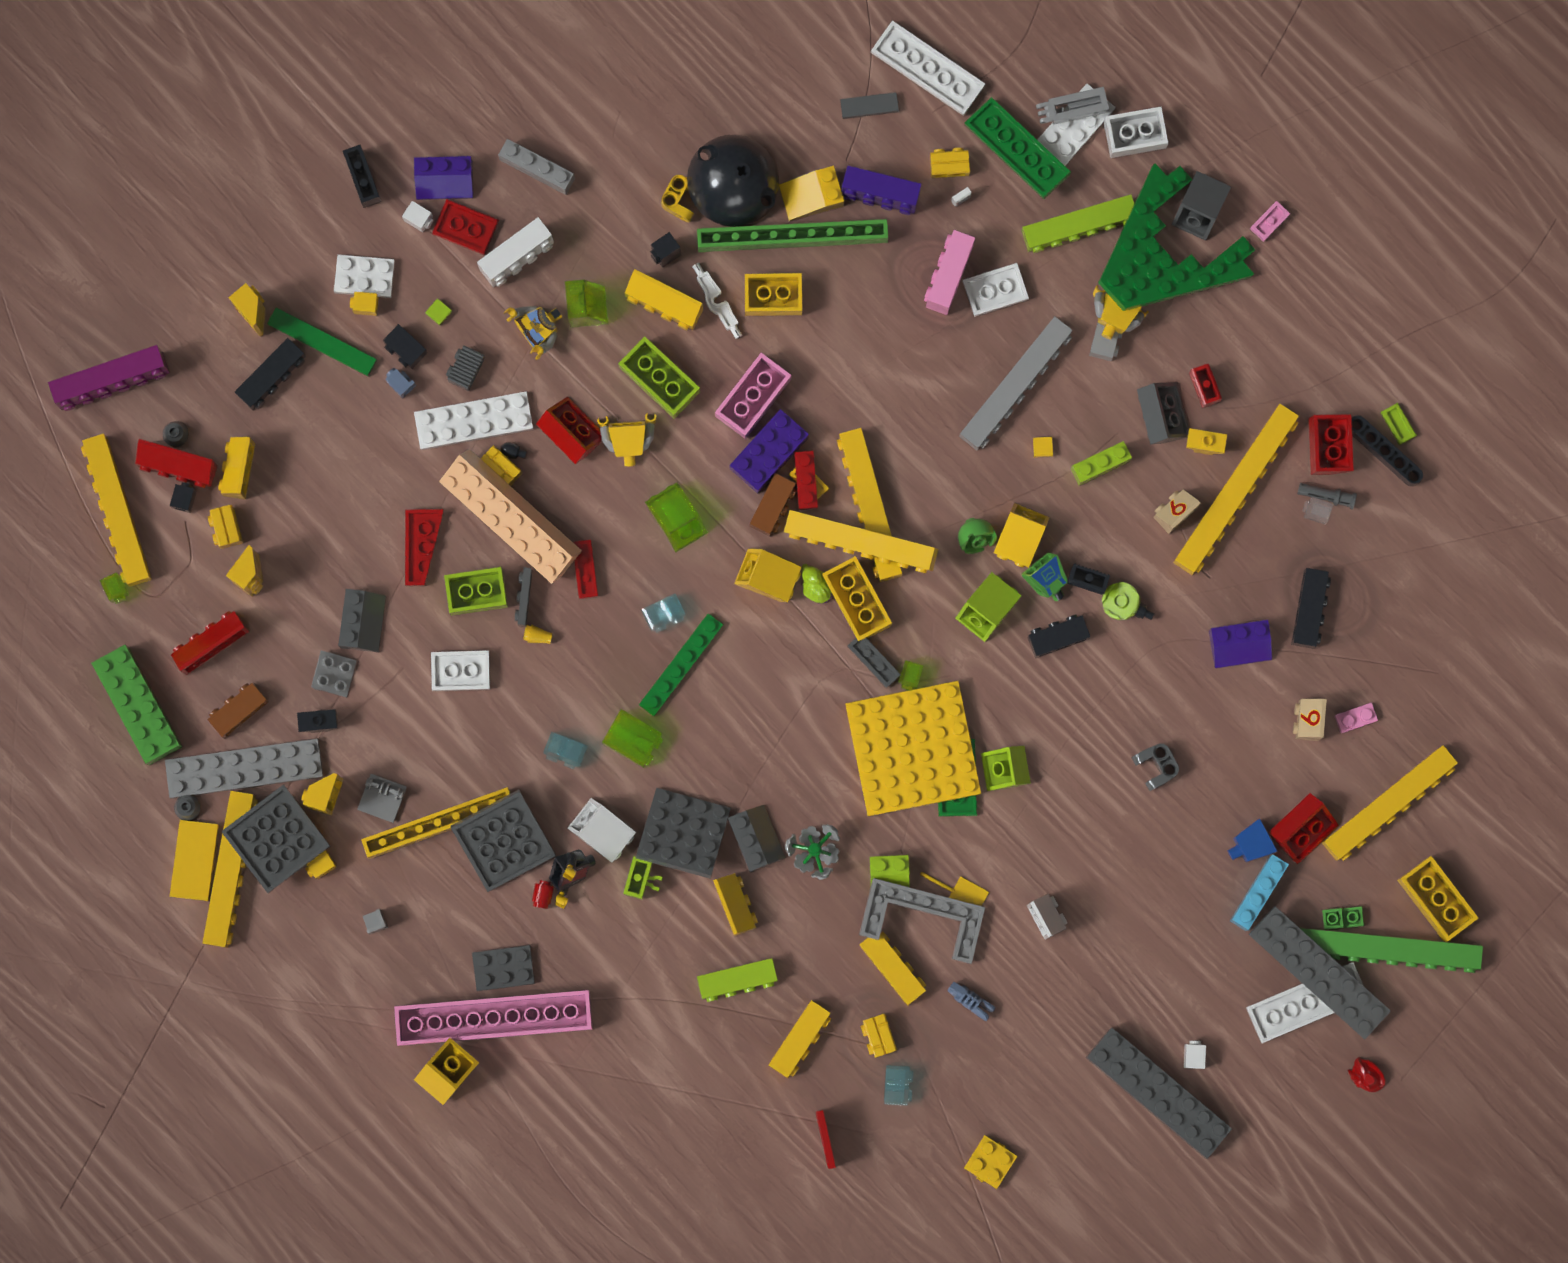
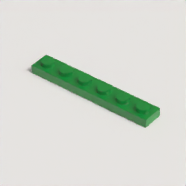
M707 614L640 702L639 706L655 717L723 627V624L710 614Z

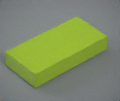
M1398 403L1380 412L1399 446L1417 436Z

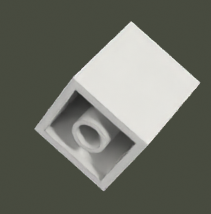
M592 798L568 827L571 832L610 862L617 860L621 856L623 848L632 842L636 833Z

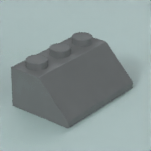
M1178 382L1153 383L1137 389L1150 445L1164 444L1188 437L1189 425Z
M346 589L338 643L340 648L379 653L386 601L385 595Z
M764 805L728 818L750 873L786 858Z

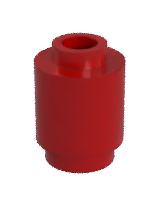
M540 880L539 884L535 883L532 897L533 907L548 909V905H551L554 887L550 886L551 882Z

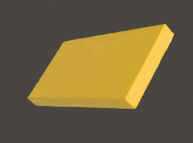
M180 820L169 897L209 901L218 824Z

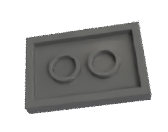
M530 945L472 953L477 991L535 984Z

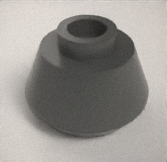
M170 422L163 429V439L169 446H182L188 439V429L182 422Z
M193 795L179 797L174 805L175 814L185 821L195 819L201 809L199 800Z

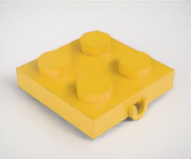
M984 1135L964 1169L977 1176L976 1179L982 1183L984 1181L998 1189L1018 1156L1007 1150L1000 1142L996 1143Z

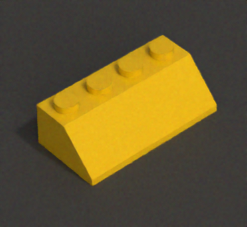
M634 269L625 291L627 301L634 305L638 303L643 305L644 309L654 314V312L661 314V318L668 322H671V320L677 322V326L686 331L688 329L693 330L703 312V303Z
M856 556L822 574L858 642L892 626L888 614Z

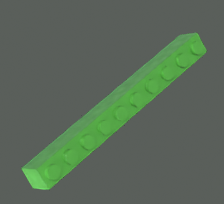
M887 219L697 229L698 252L888 243Z
M1300 928L1334 960H1340V957H1348V961L1359 962L1361 958L1367 959V963L1379 964V960L1387 961L1386 965L1398 966V962L1406 963V967H1417L1418 964L1425 965L1426 969H1437V966H1443L1446 971H1456V968H1463L1464 972L1475 973L1476 970L1481 969L1483 946Z

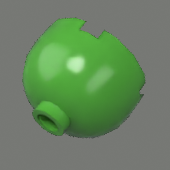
M970 518L959 529L958 542L961 550H964L966 554L984 551V546L989 544L991 547L997 541L994 528L984 519Z

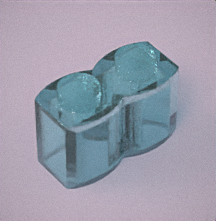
M672 594L641 610L651 632L656 631V633L667 629L666 625L673 622L675 625L684 620L683 617L686 616L676 594Z
M551 732L543 754L547 755V760L555 763L557 760L565 762L563 766L574 770L575 767L580 768L588 746Z
M886 1065L884 1104L907 1106L908 1102L912 1101V1090H908L909 1082H913V1071H910L909 1066Z

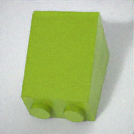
M991 572L967 600L955 619L985 642L1022 595L1015 588L1006 584L1000 576Z

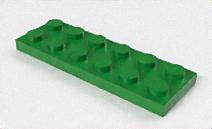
M992 97L964 123L972 133L1042 199L1049 196L1071 174V171Z

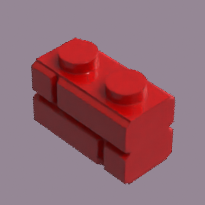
M1209 363L1190 370L1189 375L1200 399L1201 407L1206 408L1219 403L1222 397Z

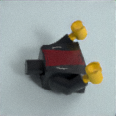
M578 849L555 857L549 879L558 891L556 906L562 909L566 907L568 898L564 896L567 895L569 887L584 880L589 867L596 864L593 855L585 856Z

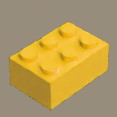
M802 273L745 274V316L802 315Z

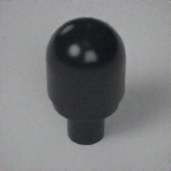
M506 442L500 448V451L510 459H517V457L525 459L527 456V451L521 450L517 444Z
M1140 602L1138 611L1134 616L1139 619L1146 617L1152 620L1155 613L1149 611V607Z

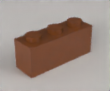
M775 473L749 526L769 537L772 533L776 534L780 526L778 520L780 516H785L789 508L786 504L789 499L793 500L797 489H795L796 483Z
M253 683L243 685L239 689V694L235 697L233 695L225 700V705L221 709L216 708L209 714L210 718L207 720L222 738L225 739L269 703Z

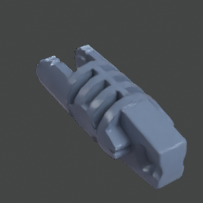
M953 982L948 988V992L954 996L958 1003H961L984 1021L989 1019V1015L978 1006L980 1005L989 1012H993L996 1009L992 1004L979 997V995L964 985L960 986Z

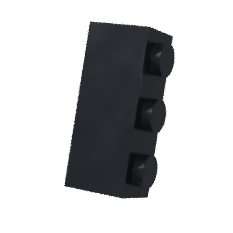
M361 145L343 150L363 208L380 203L381 199Z
M1077 614L1067 617V621L1063 623L1059 621L1048 624L1049 628L1044 630L1041 627L1031 630V634L1027 638L1035 659L1089 640L1090 634L1083 615L1080 617Z

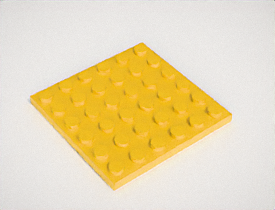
M958 681L845 703L868 817L981 794Z

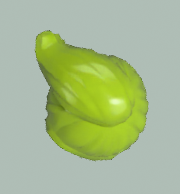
M803 564L801 569L804 580L803 594L816 603L828 602L832 598V592L822 576L824 572L813 566Z

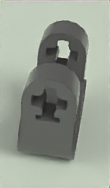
M1157 744L1131 757L1136 766L1150 758L1153 759L1160 775L1145 783L1149 791L1165 784L1179 772V766L1170 749L1165 744ZM1162 748L1165 751V757H1157L1155 754L1156 749ZM1166 765L1174 767L1173 775L1166 774Z

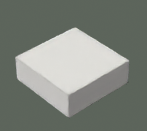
M967 187L953 196L951 200L953 205L957 207L971 197L970 189Z

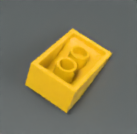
M834 166L810 172L779 185L789 221L844 207V199Z

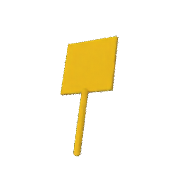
M923 872L920 873L921 876L950 891L949 898L982 906L989 893L961 876L953 889Z

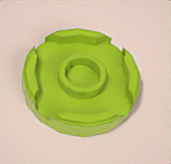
M1125 582L1112 584L1103 594V609L1113 619L1127 620L1138 611L1140 595L1131 584Z

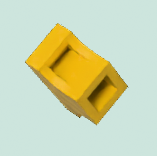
M1189 428L1186 448L1192 449L1196 453L1208 455L1224 454L1227 434Z

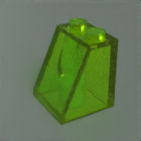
M584 279L565 281L570 328L608 324L605 286Z
M678 482L668 486L659 494L653 495L645 502L675 553L708 533L698 512Z
M620 709L602 744L644 768L645 765H650L654 758L651 754L655 748L659 749L664 739L661 738V732Z

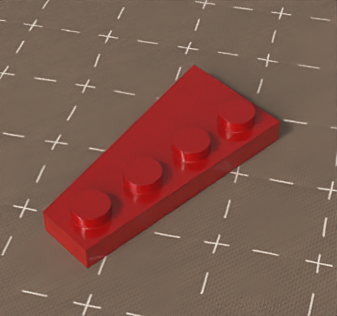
M444 509L405 510V586H425Z

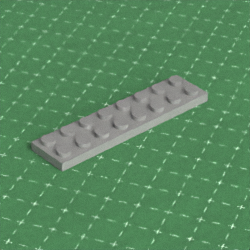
M319 739L165 760L170 799L179 798L184 795H200L323 777Z

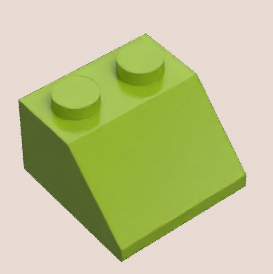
M1012 746L981 753L987 791L1031 784L1025 746Z
M909 855L875 856L869 858L870 886L872 879L875 878L910 888Z

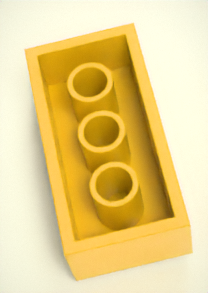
M1432 856L1424 859L1397 880L1444 942L1452 939L1478 919V916Z

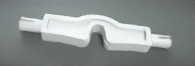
M700 263L693 265L692 268L698 275L697 282L705 293V301L708 308L719 316L726 330H731L735 339H738L742 334L737 327L738 321L727 301L719 304L714 302V299L721 295L720 288L713 281L707 271H703Z

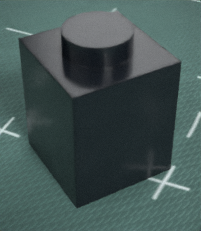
M183 482L181 485L175 484L170 502L172 509L191 513L197 493L192 488L193 485Z

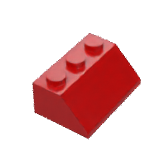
M568 396L547 409L536 423L574 464L586 458L602 442L600 429Z
M1351 414L1311 416L1309 418L1311 475H1333L1353 472Z
M1309 793L1269 831V834L1279 847L1298 865L1339 825L1324 803Z

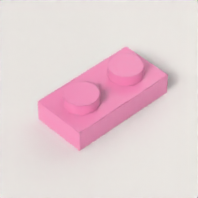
M1276 201L1251 226L1250 230L1264 242L1290 213Z
M1372 703L1335 715L1341 734L1378 721Z

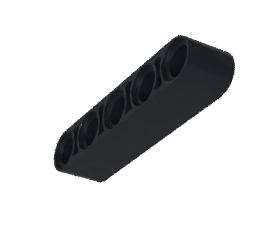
M1359 415L1351 418L1352 422L1357 421L1361 425L1359 430L1352 427V436L1406 485L1413 487L1421 482L1423 472L1365 418ZM1372 434L1375 437V442L1367 441L1366 435ZM1380 448H1388L1389 455H1383ZM1395 460H1401L1403 468H1397L1394 463ZM1409 473H1415L1418 477L1417 481L1410 480Z

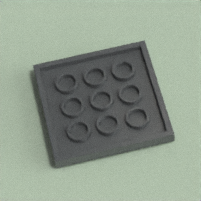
M284 784L221 831L268 894L331 847Z
M656 788L636 859L711 879L731 808Z
M520 790L451 825L453 833L487 892L556 856Z

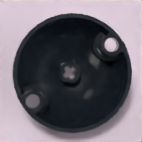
M724 135L707 142L695 153L688 168L687 185L694 205L706 218L723 226L742 227L758 221L774 206L779 189V173L773 157L760 143L746 136ZM700 153H706L708 160H703ZM739 170L743 172L741 176L738 175ZM761 199H767L769 206L763 205Z

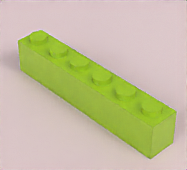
M1132 195L1123 196L1022 227V234L1028 252L1038 253L1047 246L1052 248L1058 247L1067 240L1075 242L1081 239V236L1087 235L1091 237L1097 235L1098 231L1104 229L1111 231L1116 229L1117 225H1125L1134 205Z

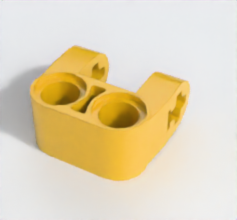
M675 175L662 196L661 206L670 214L689 223L694 213L679 205L685 191L689 192L687 177ZM675 181H681L684 184V187L681 189H677L674 187L673 183ZM671 197L675 200V203L667 205L665 199Z

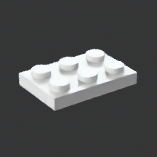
M338 255L334 293L354 295V292L377 293L378 297L391 298L395 260Z
M1017 263L963 280L974 317L1029 300Z
M489 651L431 652L432 691L490 690Z

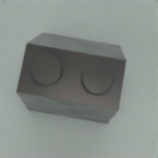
M1197 171L1171 225L1206 241L1231 186Z

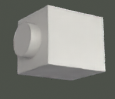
M413 201L402 216L405 222L421 232H424L425 228L429 229L433 223L432 213Z
M1190 1041L1189 1044H1185L1184 1068L1205 1069L1206 1045H1201V1041Z

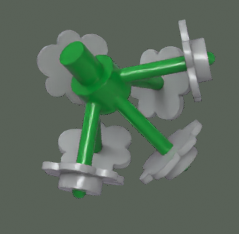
M828 824L822 825V831L825 836L820 842L818 837H820L821 833L816 831L814 826H809L807 829H802L799 836V841L804 843L805 846L797 844L795 834H792L785 844L788 856H792L796 848L808 850L809 854L803 852L801 855L797 854L795 856L794 866L800 869L802 873L814 870V859L811 857L816 858L819 870L815 871L811 877H816L819 880L829 877L833 871V868H823L821 861L825 862L826 865H830L831 863H837L839 860L838 854L840 851L836 848L835 844L829 843L827 847H821L828 838L835 841L840 840L838 830Z

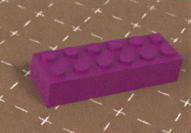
M158 345L55 379L48 382L54 403L61 410L70 411L81 403L87 405L94 402L93 399L99 397L101 399L112 396L111 393L125 392L134 385L143 386L148 383V380L154 378L155 380L163 379L170 372L163 351Z

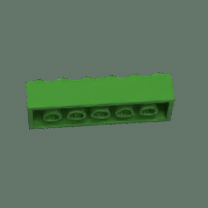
M123 645L91 663L145 764L151 765L183 747L127 645Z

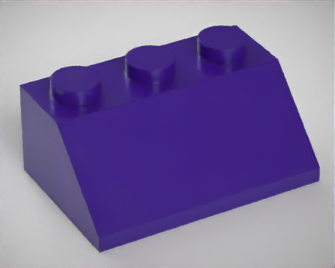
M471 156L414 157L416 200L473 198V161Z
M1268 620L1216 627L1209 630L1215 668L1272 660Z

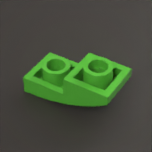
M1363 907L1322 910L1324 929L1364 926Z

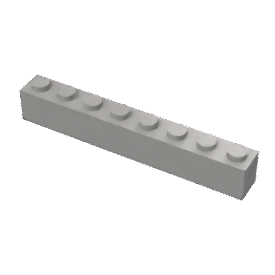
M1054 316L962 430L959 437L975 450H978L980 447L983 449L990 441L988 439L989 435L992 432L996 434L1002 426L1000 424L1002 419H1008L1014 410L1011 408L1014 404L1017 403L1019 405L1024 399L1025 395L1023 393L1027 388L1031 390L1037 383L1035 378L1039 374L1043 375L1049 368L1048 362L1051 359L1054 361L1061 353L1059 351L1062 345L1066 346L1073 337L1070 335L1073 330Z

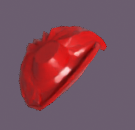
M1358 1057L1354 1061L1352 1070H1347L1356 1087L1362 1088L1365 1091L1377 1092L1385 1086L1386 1079L1383 1073L1369 1060Z

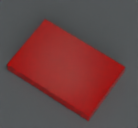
M446 199L432 235L485 256L499 220Z
M823 1110L816 1111L828 1169H833L836 1166Z

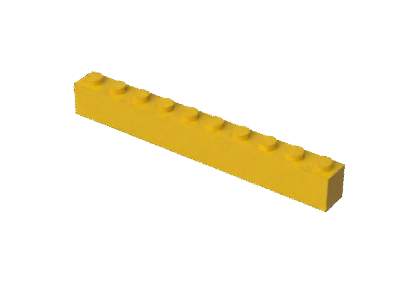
M1282 404L1278 405L1174 560V564L1191 575L1195 571L1197 573L1200 572L1205 564L1202 560L1205 556L1210 557L1215 549L1212 545L1216 540L1220 542L1226 533L1223 531L1226 524L1229 526L1236 518L1233 515L1236 509H1242L1246 503L1244 497L1247 493L1251 495L1257 485L1254 483L1258 477L1262 479L1268 470L1265 466L1268 462L1272 463L1278 455L1275 451L1279 446L1283 447L1288 440L1286 435L1289 430L1293 432L1299 423L1296 421L1299 417L1297 414Z

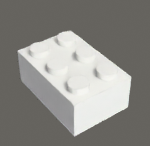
M1161 107L1105 116L1104 127L1110 158L1167 148L1168 139Z

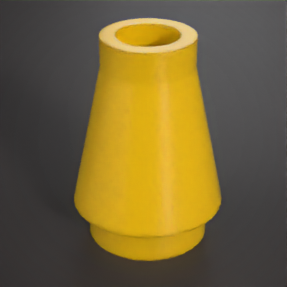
M532 624L531 626L526 625L523 640L527 641V643L550 644L551 632H547Z

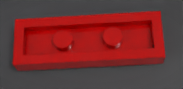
M814 451L794 452L799 510L818 509Z
M591 540L574 541L573 543L582 550L574 560L579 599L598 597Z

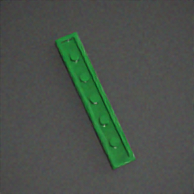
M277 307L267 325L367 377L377 359Z

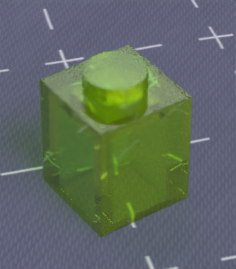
M116 572L99 580L111 603L115 602L118 604L126 600L129 592L119 573Z
M905 660L898 682L899 685H902V689L908 691L917 689L923 665Z

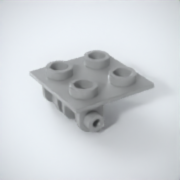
M321 650L311 688L347 698L356 660Z
M370 774L357 810L393 823L407 787Z

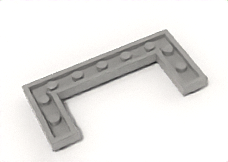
M875 878L872 879L860 928V936L879 940L887 904L891 903L960 921L952 959L972 964L985 907Z

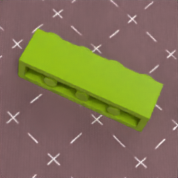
M772 958L697 976L702 1000L706 999L707 1002L718 1000V996L724 994L726 998L736 996V991L744 990L745 993L756 991L755 987L763 985V988L775 986L774 982H778Z

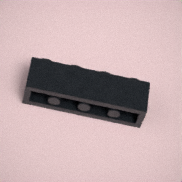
M287 338L236 389L235 394L250 409H259L265 403L264 399L268 395H273L278 390V385L291 377V372L295 368L303 365L305 362L304 358L306 357L305 354Z
M1311 568L1304 570L1291 645L1311 649L1320 645L1322 634L1319 633V628L1323 626L1325 619L1322 610L1323 607L1327 606L1328 596H1325L1326 588L1329 589L1331 584V577H1328V571Z

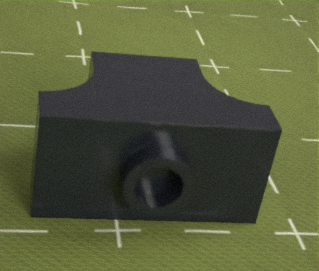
M336 709L297 713L298 732L317 733L338 729Z

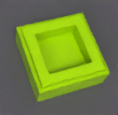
M437 298L425 314L440 326L452 313V310Z

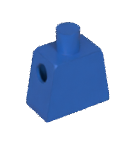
M1260 819L1235 836L1233 840L1236 846L1227 850L1232 860L1242 856L1245 862L1277 852Z

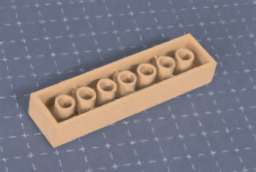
M470 449L461 453L439 481L551 584L563 576L582 551Z

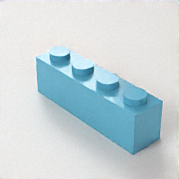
M1273 854L1270 855L1230 919V922L1248 931L1289 864Z

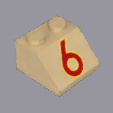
M1182 490L1180 493L1175 491L1169 497L1171 501L1168 504L1164 505L1162 503L1155 510L1157 514L1154 516V519L1168 534L1176 529L1201 504L1185 490Z
M1300 699L1295 704L1294 715H1297V723L1294 722L1293 734H1296L1295 739L1319 741L1324 738L1327 699Z

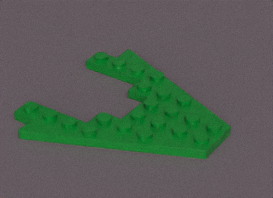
M1156 163L1153 164L1098 281V284L1123 311L1249 279L1254 275L1244 260L1255 251V248L1244 236L1205 268L1192 254L1178 265L1154 238L1166 226L1154 212L1193 180L1181 166L1167 176Z

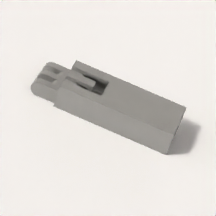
M1104 87L1048 99V102L1036 105L1037 109H1045L1038 112L1039 117L1046 115L1045 118L1040 119V124L1053 122L1054 125L1109 112ZM1068 104L1069 111H1064V107L1056 109L1055 106Z

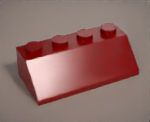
M138 440L135 464L140 467L139 470L150 473L152 470L158 472V476L164 478L173 476L176 477V481L181 483H187V481L194 482V486L203 489L206 486H212L218 467L212 459L146 440Z
M228 611L221 616V620L216 624L212 622L207 625L203 633L200 635L196 633L191 636L187 644H180L175 647L171 657L183 674L188 675L249 633V630L235 611L232 613Z

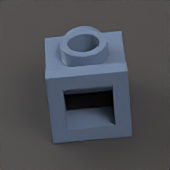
M392 368L386 374V382L402 399L416 387L413 380L408 382L410 378L404 371L399 372L397 369Z

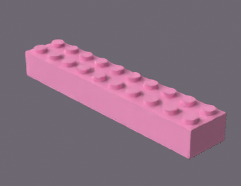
M589 990L394 1007L397 1046L446 1042L449 1038L454 1041L593 1030Z

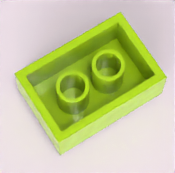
M502 567L444 575L448 608L451 616L508 608Z

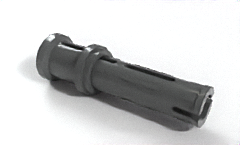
M1301 482L1297 492L1298 495L1333 502L1332 504L1335 506L1339 504L1350 507L1352 510L1357 493L1341 492V489H1336V491Z

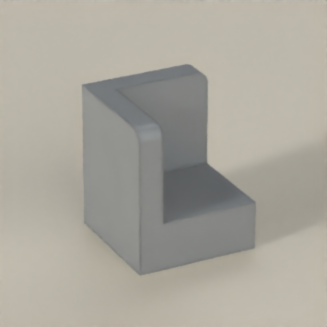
M381 909L363 916L368 934L388 928Z

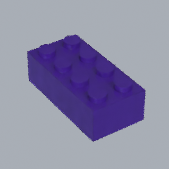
M847 165L842 185V196L848 201L860 200L865 205L874 206L876 204L885 210H892L893 208L900 210L899 212L902 214L910 215L911 213L915 214L921 183Z
M780 409L729 465L730 470L759 494L773 478L774 474H777L794 455V452H797L808 440L809 434Z

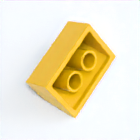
M245 283L228 298L236 310L261 337L264 333L266 308L263 303L265 301L253 285L249 287Z
M230 437V442L226 443L225 453H227V459L222 464L224 476L223 479H220L218 490L225 497L246 500L255 443L250 437Z
M248 545L226 574V577L250 596L257 595L262 589L263 576L260 555Z
M333 773L309 785L308 790L305 789L302 795L303 805L309 809L332 816L344 779L338 774Z
M734 873L713 880L734 937L756 929L755 924L758 921L755 913H750L748 906L751 903L748 895H743L741 890L744 887L741 876L736 877Z

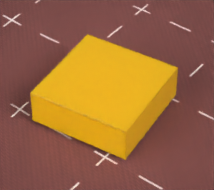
M1052 437L1033 438L1034 458L1053 457Z

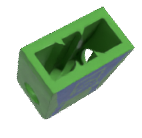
M1049 552L1046 553L1021 574L1040 596L1046 598L1052 596L1054 601H1059L1064 597L1060 588L1068 580L1057 555Z

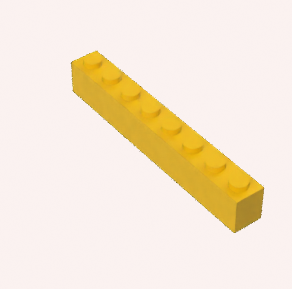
M858 428L840 433L839 439L836 441L839 451L843 450L844 457L841 459L844 469L848 468L849 471L847 481L849 487L853 486L855 494H852L854 505H858L860 512H857L859 523H863L865 530L892 537L862 429ZM876 556L870 559L874 560L875 567H872L874 577L879 578V582L902 576L901 567L897 566L898 562L891 561L890 564L880 562L879 557Z
M103 433L82 440L83 446H81V451L84 458H88L87 470L89 475H93L95 481L92 482L95 493H98L100 497L98 505L106 518H103L106 529H110L112 535L109 536L111 546L115 547L117 554L114 555L117 564L121 565L123 572H120L122 581L127 583L129 587L150 581L152 578L108 438Z
M792 510L789 511L784 530L785 533L789 534V538L800 540V537L807 538L808 543L818 545V542L825 543V547L834 550L838 546L843 548V552L854 555V551L861 553V557L872 559L873 556L879 557L880 562L887 564L895 561L898 562L897 566L908 569L909 565L916 567L915 571L925 574L927 570L933 571L939 550L934 547Z
M1442 745L1329 836L1322 844L1336 861L1340 858L1344 861L1352 854L1350 850L1355 846L1360 848L1367 842L1365 840L1366 837L1370 834L1375 836L1380 832L1382 824L1385 822L1389 824L1396 819L1395 814L1401 810L1403 813L1411 806L1409 802L1414 798L1419 800L1426 794L1425 789L1429 786L1434 788L1441 782L1439 779L1444 774L1448 776L1456 770L1454 766L1458 762Z
M506 787L361 839L367 858L371 859L452 830L451 825L511 794L510 790Z
M230 791L223 830L258 804L255 795ZM223 834L202 943L228 948V944H232L233 941L231 928L232 925L236 924L237 914H234L235 906H239L240 903L238 890L243 885L244 876L241 874L242 868H246V864Z

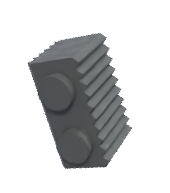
M463 346L462 349L459 348L454 357L456 362L454 366L450 365L446 376H448L447 380L449 383L469 391L485 360V355L467 346Z

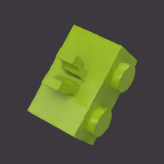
M633 856L623 892L624 895L643 900L647 886L659 892V887H655L653 883L648 882V880L662 881L663 878L661 876H650L653 863L636 859Z

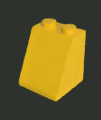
M1014 503L994 553L1002 560L1009 559L1014 561V564L1024 568L1026 566L1029 568L1050 517Z
M747 549L734 584L779 602L788 603L793 596L794 585L800 578L801 567L763 549Z
M449 1038L423 1067L414 1081L444 1105L479 1062L453 1039Z

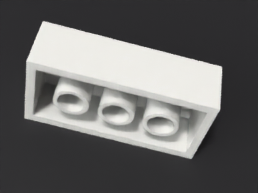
M537 217L477 262L478 267L493 288L495 286L500 287L507 281V277L511 274L513 276L518 274L522 270V266L526 263H533L538 258L537 255L541 252L546 253L553 247L552 234Z

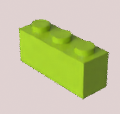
M1124 441L1072 465L1071 471L1080 486L1130 462L1132 456Z

